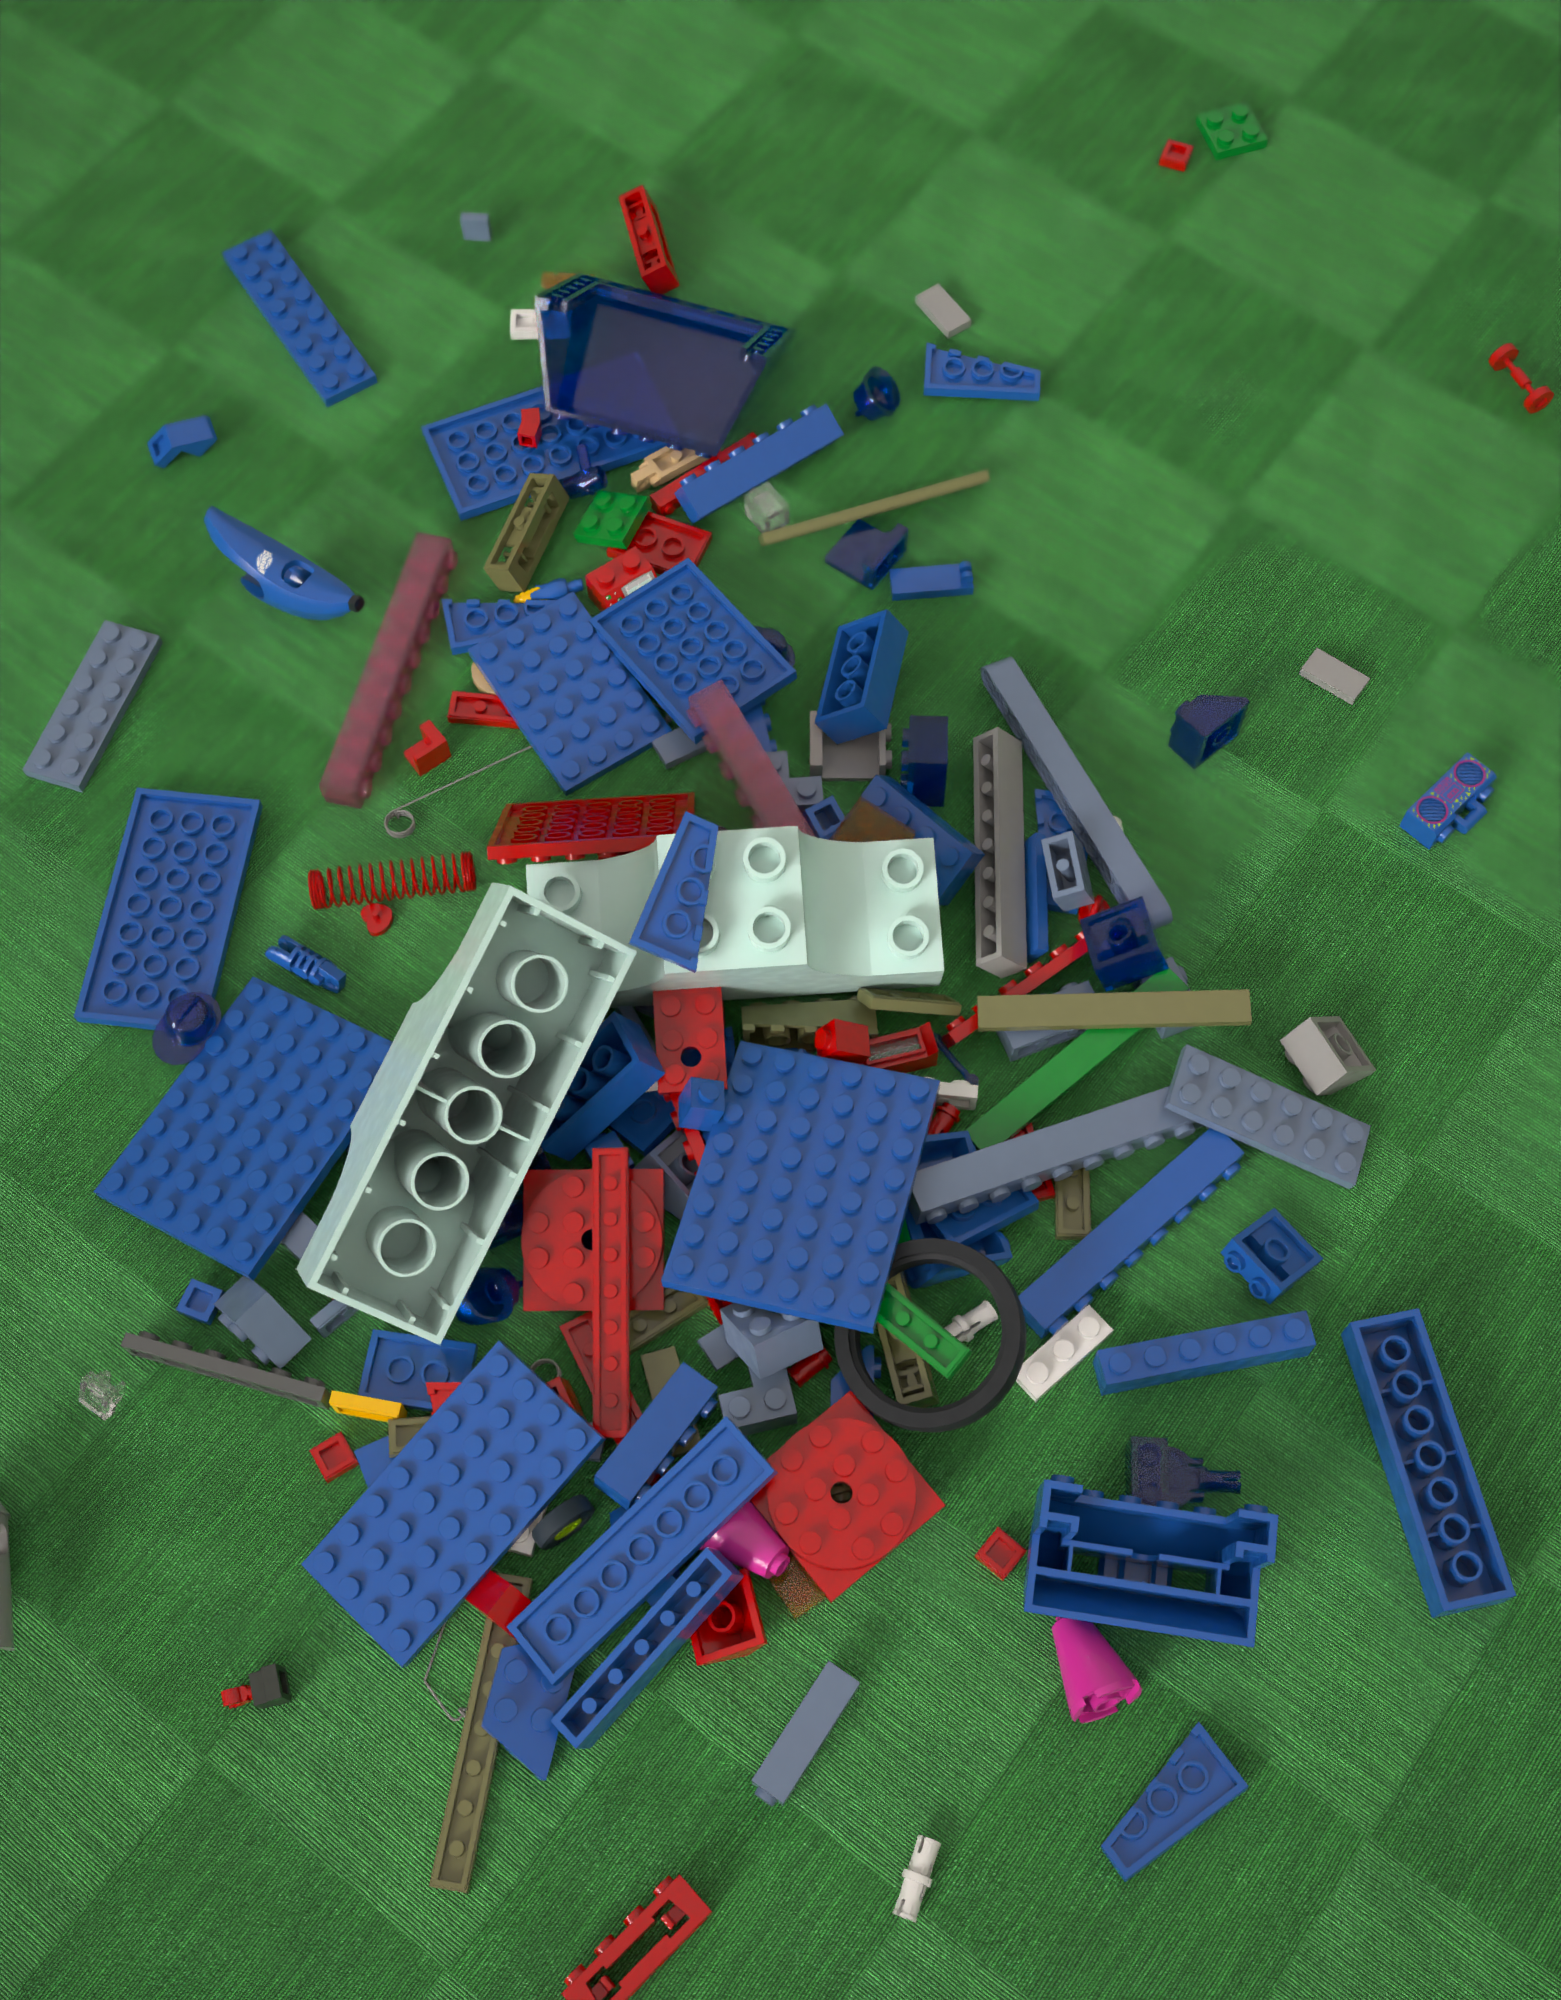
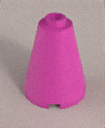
M750 1500L700 1548L702 1551L706 1547L717 1549L732 1564L741 1568H747L749 1571L767 1579L774 1575L780 1576L790 1563V1557H788L789 1547Z
M1062 1617L1055 1618L1056 1623L1052 1626V1633L1069 1714L1074 1722L1078 1718L1080 1723H1088L1112 1715L1118 1711L1116 1705L1120 1701L1126 1699L1129 1705L1141 1695L1142 1687L1138 1679L1093 1622Z

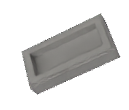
M939 283L915 296V303L948 339L971 327L972 319Z
M1319 648L1315 649L1299 672V675L1351 705L1354 704L1370 680L1366 675Z

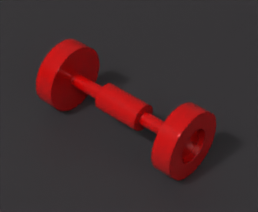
M1506 343L1490 356L1488 363L1495 371L1506 367L1511 370L1510 375L1522 390L1526 389L1529 392L1528 397L1523 403L1524 408L1530 414L1536 413L1551 402L1554 393L1548 386H1541L1536 390L1533 389L1531 386L1532 381L1520 367H1515L1512 363L1518 356L1519 350L1513 343Z

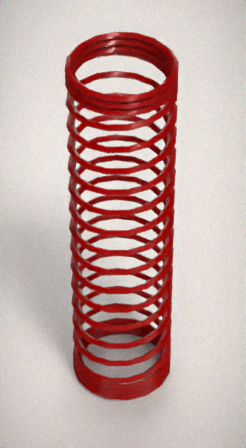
M470 851L461 852L462 889L457 872L455 854H451L453 864L452 891L447 875L444 854L441 855L443 869V890L441 891L436 874L434 856L431 855L432 893L426 877L424 858L421 856L422 895L416 880L413 858H410L412 872L411 895L405 879L404 863L400 859L402 876L401 897L395 882L393 861L390 860L391 898L386 889L383 864L380 861V899L374 884L373 866L369 862L368 868L371 881L370 901L364 887L362 865L359 863L360 902L354 890L352 867L348 865V878L351 888L349 903L343 889L342 870L338 866L339 905L333 892L331 869L328 867L329 906L326 904L325 886L321 871L318 868L316 870L310 869L308 873V887L311 903L315 910H321L325 907L330 909L332 902H334L336 907L340 908L343 900L350 907L353 903V898L358 905L362 904L363 898H365L367 903L371 904L374 896L381 903L384 899V893L387 900L392 901L394 894H396L399 900H402L405 891L407 896L413 899L415 889L421 898L425 895V889L433 897L436 887L439 894L444 895L446 884L449 892L454 894L456 882L462 893L465 891L475 892L476 875L473 856Z

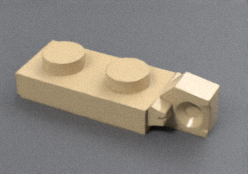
M689 433L645 457L644 463L639 466V470L630 474L631 486L639 493L650 488L651 485L653 487L662 485L708 460L709 452L693 433Z

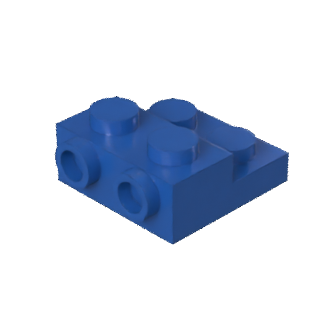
M1275 1208L1233 1237L1220 1252L1224 1256L1226 1267L1233 1273H1240L1249 1283L1251 1294L1257 1299H1264L1269 1305L1291 1289L1298 1280L1323 1260L1316 1250Z

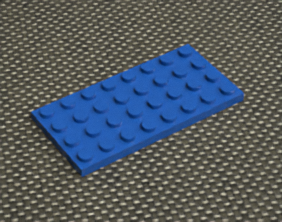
M638 354L421 426L424 439L461 521L515 503L530 473L554 474L560 484L565 486L643 459L680 439ZM521 409H540L542 436L537 448L519 445L517 432L521 424Z
M136 788L76 1006L74 1018L77 1022L207 1035L263 808L261 800Z
M498 1341L301 1565L402 1668L407 1667L465 1601L469 1593L493 1569L603 1443L605 1438L502 1341Z

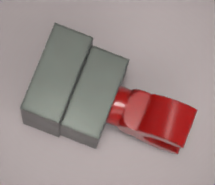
M274 1663L261 1667L260 1671L248 1674L250 1685L221 1691L223 1707L229 1706V1709H233L253 1700L254 1707L265 1709L291 1702L286 1668Z

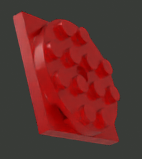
M592 1169L528 1170L524 1177L523 1227L521 1235L523 1311H592V1250L587 1249L582 1242L584 1234L592 1229ZM629 1169L630 1310H665V1287H662L661 1283L665 1270L664 1169Z
M851 1390L808 1426L795 1433L780 1449L766 1459L778 1473L750 1499L751 1503L786 1543L791 1554L830 1603L945 1507L943 1501L907 1459L900 1446L882 1429ZM844 1483L850 1486L852 1498L848 1502L840 1504L832 1499L830 1491L835 1484Z

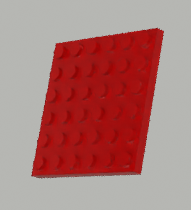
M695 792L506 804L487 845L488 860H497L498 864H512L517 862V858L531 857L532 862H545L551 860V856L565 855L567 860H578L585 858V854L599 853V857L611 858L619 856V852H634L652 844L656 840L657 835L676 834L685 811L695 815Z

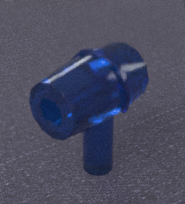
M586 444L576 447L581 471L563 480V488L570 499L595 495L596 492L606 488L608 485L607 475L603 468L598 465L592 467Z

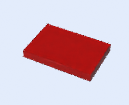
M648 511L627 550L608 547L606 552L607 557L614 559L636 546L652 565L655 573L661 575L687 558L698 567L713 538L712 532Z

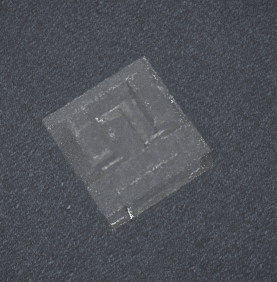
M107 1370L99 1374L90 1371L81 1378L78 1402L103 1420H107L115 1413L116 1405L124 1395L126 1384L121 1381L116 1386H112L110 1384L111 1372Z

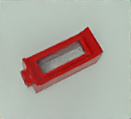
M930 1021L917 1028L869 1039L871 1057L860 1063V1065L901 1073L937 1066L939 1050Z

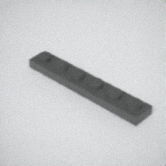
M140 1331L138 1335L126 1332L120 1345L133 1356L326 1410L330 1406L329 1399L331 1393L325 1388L324 1382L315 1378L305 1377L304 1381L291 1378V1373L279 1368H272L270 1372L258 1369L259 1365L250 1360L239 1358L238 1362L235 1363L225 1360L226 1356L220 1352L206 1349L204 1354L192 1351L193 1346L178 1340H173L170 1345L160 1342V1337L145 1331Z

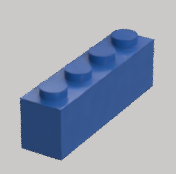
M683 1362L595 1474L594 1486L626 1510L631 1508L652 1487L650 1483L657 1474L663 1477L675 1461L672 1454L679 1445L685 1448L696 1434L697 1430L694 1426L701 1417L706 1420L712 1414L718 1404V1401L715 1400L718 1386Z

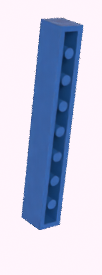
M1209 1128L1018 1296L1025 1316V1322L1041 1339L1049 1332L1054 1336L1069 1322L1066 1319L1069 1314L1075 1309L1080 1313L1094 1300L1091 1295L1101 1287L1105 1291L1119 1278L1117 1272L1125 1265L1128 1268L1134 1266L1143 1257L1144 1253L1142 1250L1149 1243L1153 1246L1160 1243L1169 1233L1166 1229L1174 1221L1181 1224L1193 1212L1191 1208L1193 1204L1199 1199L1203 1203L1206 1202L1217 1191L1218 1188L1215 1185L1223 1178L1226 1181L1232 1179L1242 1168L1239 1163L1245 1152L1227 1135Z

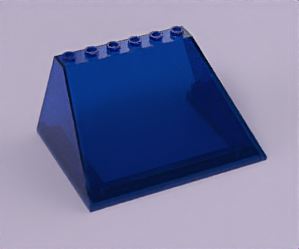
M577 273L535 296L534 301L546 411L554 413V417L561 420H571V418L582 420V424L587 427L599 428L601 425L611 428L610 432L617 435L631 433L638 435V439L644 442L655 443L656 440L667 443V447L673 450L691 449L695 451L697 456L712 458V455L717 456L723 449L795 334V329L583 273Z

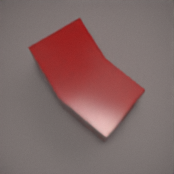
M539 408L521 409V424L517 432L519 445L532 448L538 447L542 436Z

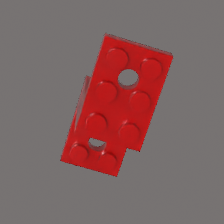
M706 987L653 991L656 1056L665 1071V1074L658 1080V1094H680L690 1077L724 1081V1090H728L724 1035L725 1012L722 988ZM693 1048L700 1052L701 1060L698 1065L688 1067L682 1063L681 1056L687 1049Z

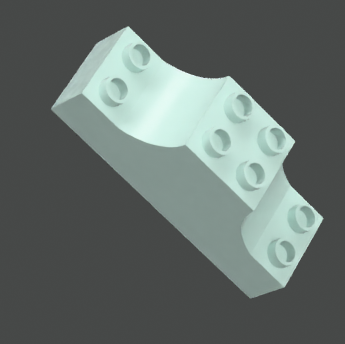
M798 826L718 831L708 887L707 905L704 913L702 938L698 952V964L695 973L628 944L675 834L657 835L656 840L649 846L616 857L600 860L526 865L528 895L637 951L609 1008L653 1005V991L721 987L723 1000L857 992L861 987L877 989L931 987L940 985L944 973L934 838L845 842L807 835L801 832Z
M492 882L453 959L432 989L421 1000L412 1003L350 1125V1147L337 1187L296 1268L306 1287L438 1345L441 1344L637 951L510 885Z

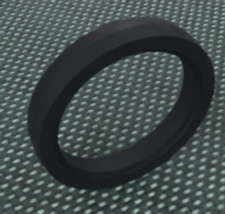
M916 1239L897 1245L888 1280L904 1270L924 1264L955 1266L966 1270L980 1279L995 1299L1002 1326L999 1353L988 1376L974 1391L961 1400L941 1407L918 1408L892 1400L873 1382L867 1372L861 1354V1331L835 1325V1351L839 1367L848 1386L858 1400L877 1417L892 1425L912 1431H951L974 1423L987 1415L1011 1390L1019 1375L1025 1356L1027 1342L1025 1316L1019 1297L1010 1280L985 1255L966 1245L946 1239Z

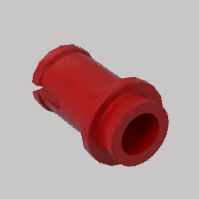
M947 1102L937 1106L935 1109L937 1113L930 1123L927 1135L949 1133L952 1126L960 1121L959 1115L961 1112L959 1109Z
M823 1347V1350L798 1361L791 1368H788L787 1373L801 1388L823 1368L828 1370L830 1368L828 1364L833 1359Z

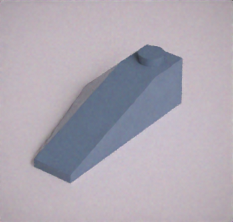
M676 1130L633 1168L664 1169L665 1210L680 1220L695 1179L694 1172L698 1170L696 1160L690 1161L684 1150L682 1142L687 1140L684 1130L679 1132Z

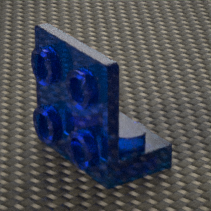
M858 519L825 556V563L873 591L889 572V569H892L907 551L908 528L898 523L891 532L883 533L863 520Z

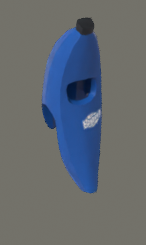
M211 506L206 510L204 523L211 540L226 557L247 572L245 576L241 577V583L248 592L262 602L288 614L312 620H329L342 617L350 611L359 613L365 605L364 599L361 596L355 595L350 587L331 573L218 508Z

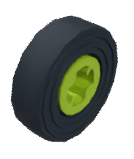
M585 1495L574 1496L550 1511L532 1530V1537L542 1550L551 1549L579 1531L593 1516L595 1509Z

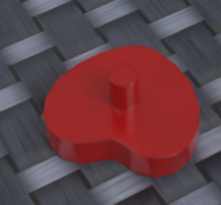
M378 903L366 905L360 913L362 920L367 923L369 934L372 936H379L387 932L394 919L392 910L386 905Z

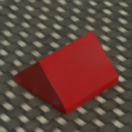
M747 1568L739 1570L744 1577L691 1635L690 1639L697 1666L745 1657L767 1644L753 1584Z

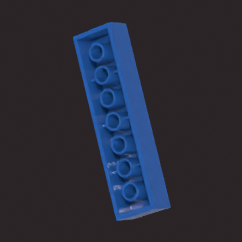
M1416 1308L1350 1322L1341 1333V1337L1431 1617L1437 1618L1501 1604L1515 1597L1516 1593L1420 1309Z

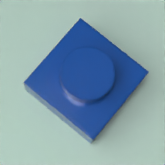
M191 1279L176 1311L183 1316L211 1326L219 1310L214 1303L225 1292L219 1288Z

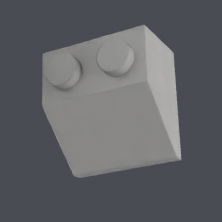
M1340 1016L1309 1017L1280 1040L1286 1049L1284 1051L1285 1056L1293 1065L1298 1067L1304 1076L1303 1082L1312 1093H1315L1316 1096L1332 1095L1376 1071Z

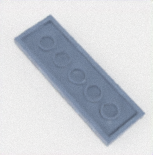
M107 620L103 622L22 770L26 776L83 793L163 644L159 635Z
M1188 1044L1181 1049L1164 1104V1108L1347 1189L1356 1185L1370 1125Z

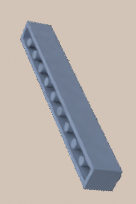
M1168 1086L918 1170L908 1207L916 1225L924 1222L935 1224L944 1220L947 1214L959 1211L962 1214L976 1209L979 1203L986 1200H991L992 1203L1002 1201L1009 1197L1011 1192L1021 1188L1023 1192H1028L1038 1188L1043 1181L1052 1178L1054 1181L1066 1179L1075 1170L1085 1168L1086 1171L1093 1170L1101 1166L1107 1159L1115 1157L1116 1160H1122L1142 1147L1150 1150L1162 1145L1166 1139L1175 1136L1177 1139L1186 1138L1193 1134L1195 1129L1204 1127V1125L1164 1108L1170 1088Z

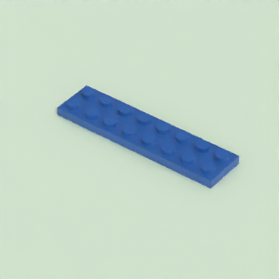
M271 229L221 252L230 270L327 408L378 383L375 373Z
M725 1416L506 1627L549 1682L557 1686L778 1472L735 1423Z

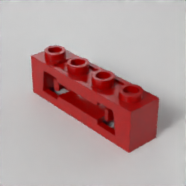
M642 184L618 196L641 278L653 296L657 298L679 287L680 283L657 206L644 185Z
M680 1874L675 1879L668 1875L653 1890L652 1893L656 1896L655 1900L646 1909L641 1904L638 1905L623 1921L627 1928L617 1938L612 1934L607 1936L594 1950L598 1957L587 1968L581 1963L564 1980L568 1987L561 1994L566 2000H603L616 1985L607 1975H604L593 1988L589 1983L604 1968L610 1970L657 1922L654 1919L655 1916L671 1901L675 1905L660 1918L669 1929L672 1930L685 1915L689 1916L690 1919L672 1937L666 1934L618 1983L622 1988L610 2000H628L713 1914L712 1910Z

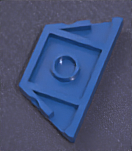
M518 1644L502 1648L500 1651L480 1726L493 1738L497 1739L513 1757L521 1761L533 1772L538 1780L546 1781L559 1732L550 1720L566 1704L574 1670L557 1686L552 1685L524 1648Z

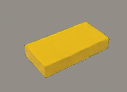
M332 1390L329 1404L336 1413L387 1423L388 1419L406 1418L408 1413L402 1403Z

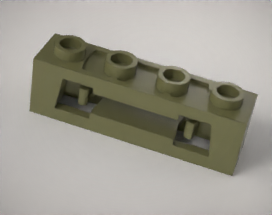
M529 474L483 567L500 591L525 592L570 497L554 474ZM531 495L534 502H528L527 507H525L524 505ZM513 547L510 553H507V551L503 553L506 562H499L498 559L503 548Z
M904 1271L888 1280L891 1286L913 1303ZM877 1322L897 1402L918 1408L940 1404L929 1363Z

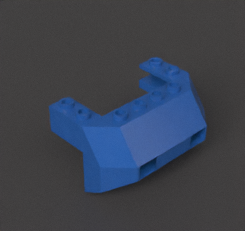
M1051 1475V1479H1044L1037 1491L1024 1583V1612L1254 1648L1260 1571L1262 1568L1275 1563L1279 1515L1269 1514L1268 1507L1255 1504H1244V1508H1238L1234 1513L1223 1517L1216 1516V1509L1208 1507H1194L1193 1512L1179 1510L1178 1503L1168 1501H1156V1506L1141 1504V1498L1135 1496L1119 1495V1500L1104 1499V1492L1083 1489V1485L1074 1484L1073 1477ZM1073 1554L1099 1558L1098 1575L1072 1572ZM1173 1569L1206 1574L1205 1592L1171 1587Z

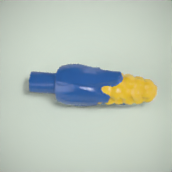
M558 578L546 584L535 585V588L526 592H521L515 596L513 602L525 603L526 600H558L571 592L575 593L585 590L582 578L567 582L564 578Z

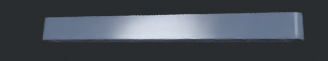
M1009 656L981 667L980 673L985 688L1016 738L1022 741V748L1046 787L1052 793L1054 800L1062 810L1135 931L1139 935H1144L1172 923L1173 916L1168 902L1014 658Z

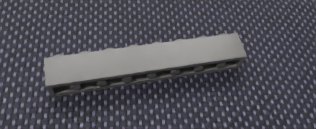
M996 727L973 738L975 846L985 853V856L975 867L976 966L1000 978H1004L1027 969L1022 741Z

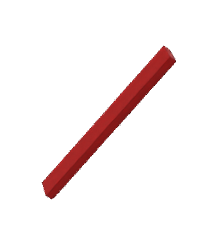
M628 1147L592 1148L593 1427L604 1438L625 1437L630 1431Z

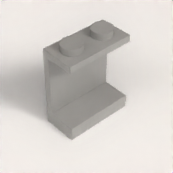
M810 711V777L821 776L822 781H872L876 774L885 776L886 769H892V750H886V742H891V723H888L887 729L837 745L815 724L817 711Z

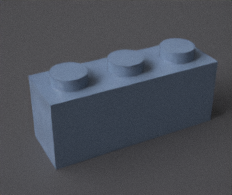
M1085 981L1080 984L1077 982L1069 983L1063 986L1059 992L1053 994L1094 993L1089 981ZM1087 1029L996 1031L1010 1062L1078 1037Z

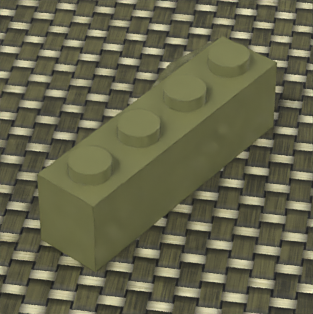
M857 996L850 997L848 1000L837 1001L830 998H821L815 1002L807 1003L789 1000L776 1005L757 1002L741 1007L743 1040L745 1042L780 1049L803 1048L808 1053L817 1052L815 1047V1031L834 1018L867 1025L869 1039L878 1037L876 1009L868 1008L857 1000Z

